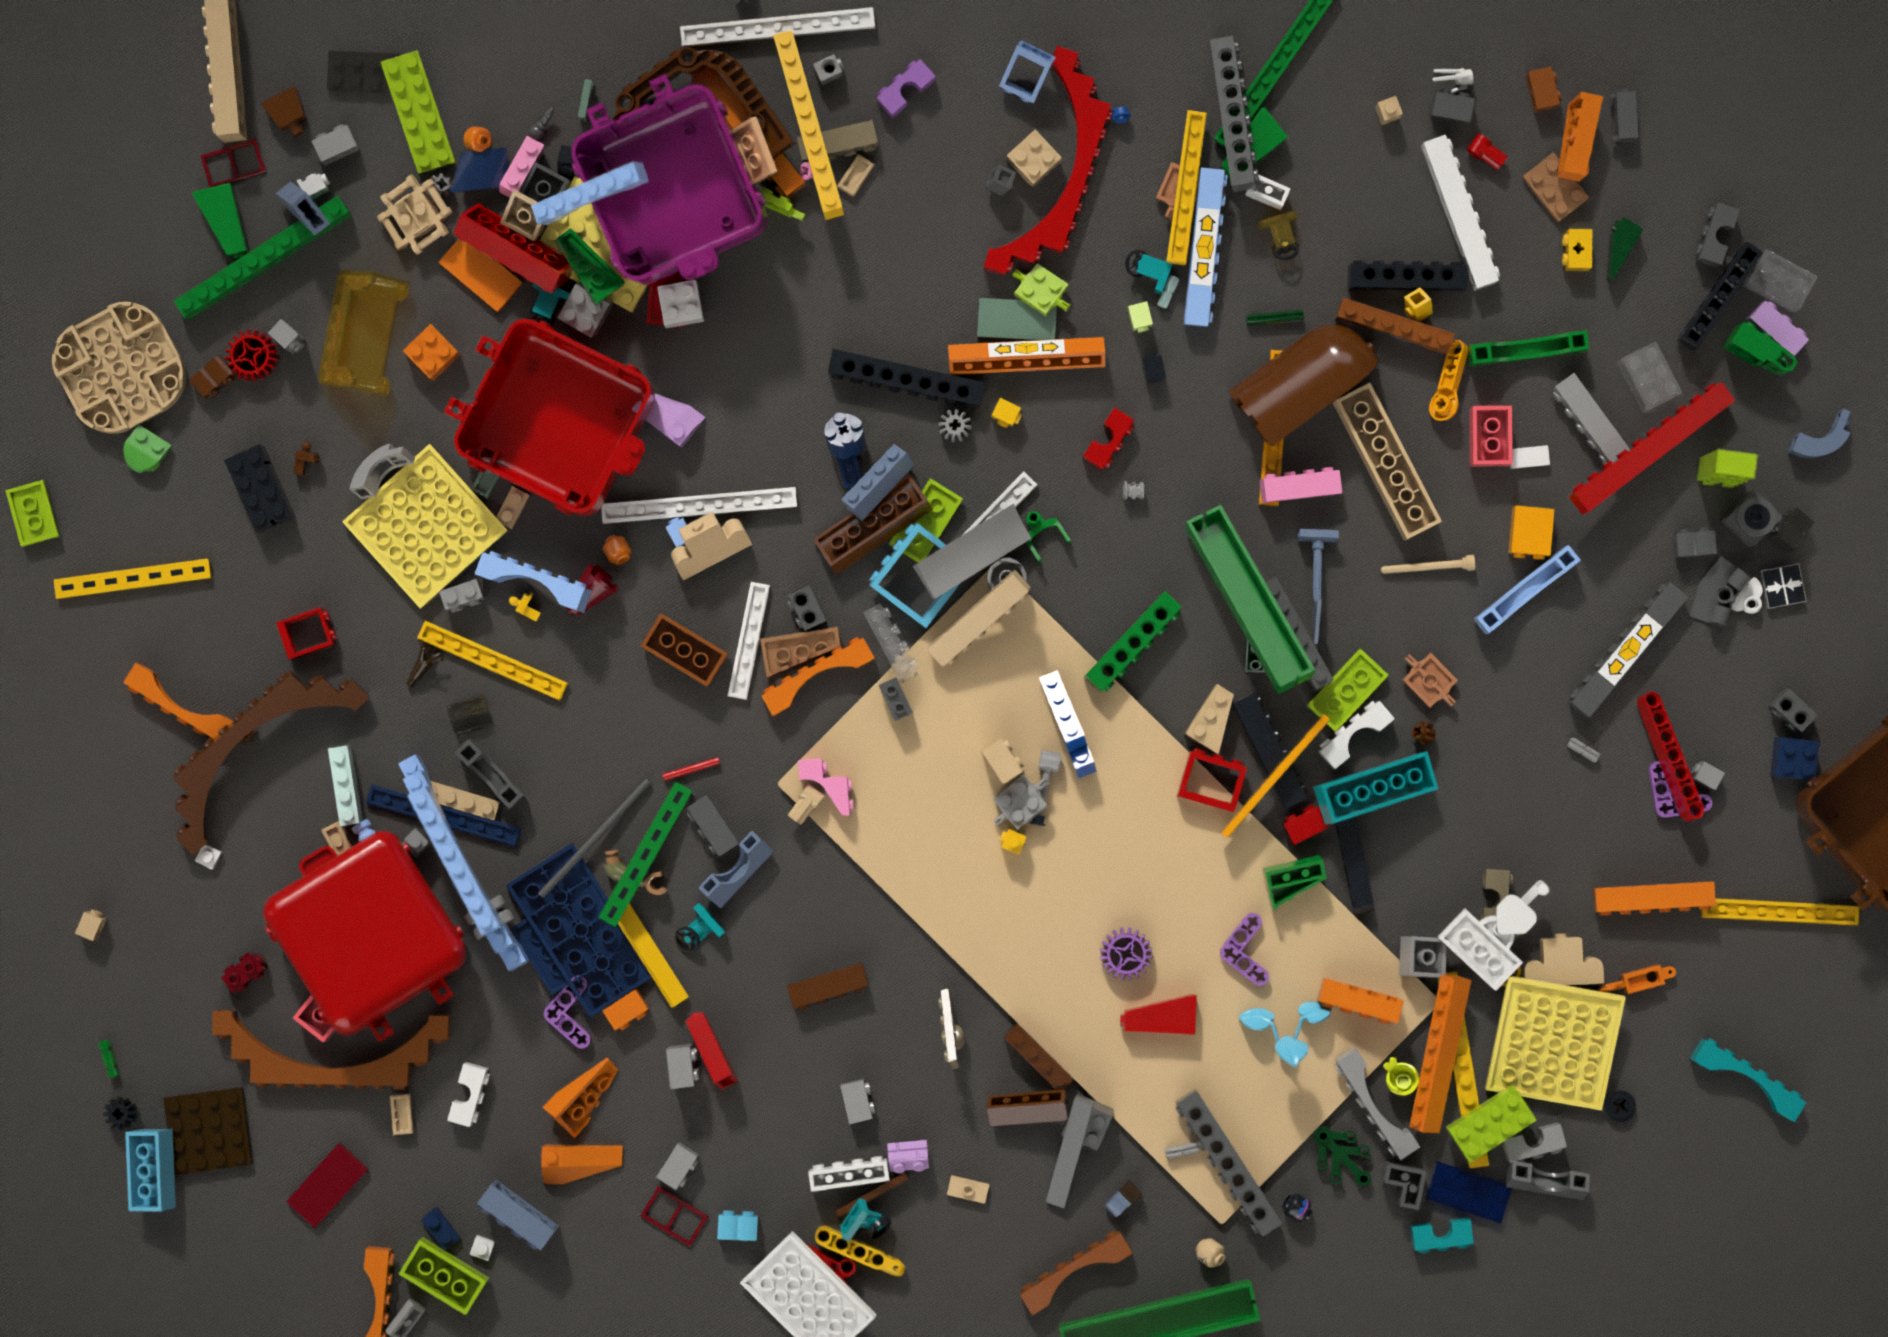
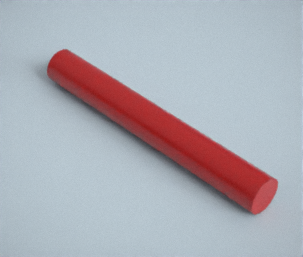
M719 757L673 770L662 774L663 779L667 781L720 765Z

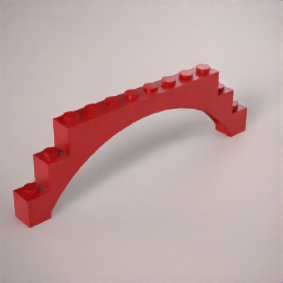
M1056 46L1053 55L1056 58L1051 67L1063 82L1075 115L1077 149L1070 179L1056 205L1036 227L1007 245L996 249L989 248L983 268L985 270L1006 276L1007 271L1011 272L1014 264L1011 258L1034 265L1035 260L1039 261L1042 253L1039 247L1062 254L1063 249H1068L1071 239L1067 237L1069 231L1073 232L1076 225V220H1073L1075 212H1080L1083 202L1079 200L1081 194H1086L1089 184L1085 182L1087 176H1092L1095 166L1091 164L1093 158H1098L1101 147H1098L1100 139L1104 140L1107 131L1104 125L1106 121H1110L1113 112L1109 110L1111 104L1089 97L1094 96L1097 85H1094L1095 78L1073 72L1078 70L1081 61L1077 59L1079 54L1077 52Z

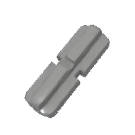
M1571 738L1567 744L1569 748L1577 753H1582V756L1592 762H1596L1600 757V753L1589 746L1586 747L1584 743L1575 738Z
M1197 1142L1165 1149L1167 1159L1199 1152Z

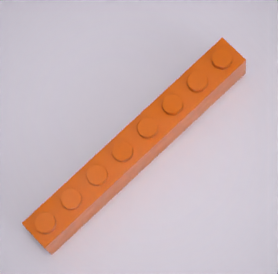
M706 67L699 73L690 74L692 85H702L708 88L718 100H721L722 104L724 103L728 111L726 118L731 130L746 121L749 116L747 109L718 71ZM782 153L773 160L777 172L768 177L767 180L769 182L773 180L777 185L775 190L778 194L789 199L806 184Z
M1441 974L1409 1126L1423 1133H1440L1472 981L1456 975Z

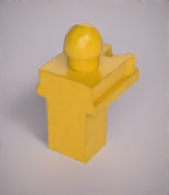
M530 592L529 595L524 593L521 600L515 596L509 598V603L512 606H516L515 611L537 621L541 613L527 606L533 592Z

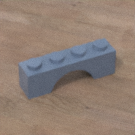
M753 831L740 842V856L735 866L722 874L711 873L698 887L708 899L720 908L774 852Z

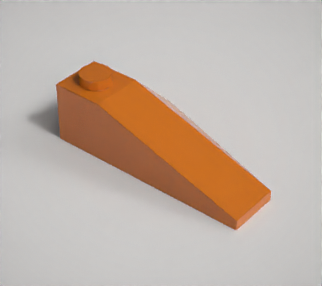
M609 1058L604 1059L555 1093L542 1108L575 1138L589 1123L592 1110L600 1104V1096L603 1091L609 1088L619 1069Z

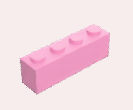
M1333 467L1322 468V472L1316 473L1314 469L1303 470V474L1296 475L1295 471L1285 472L1284 476L1277 477V474H1267L1264 479L1259 480L1262 503L1342 493L1340 470H1333Z

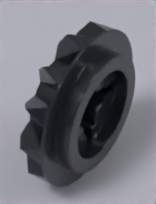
M1622 1090L1615 1091L1606 1097L1604 1104L1605 1113L1610 1119L1616 1122H1625L1635 1114L1636 1102L1628 1092ZM1623 1101V1106L1627 1111L1621 1109L1616 1111L1617 1106L1613 1102L1620 1103Z

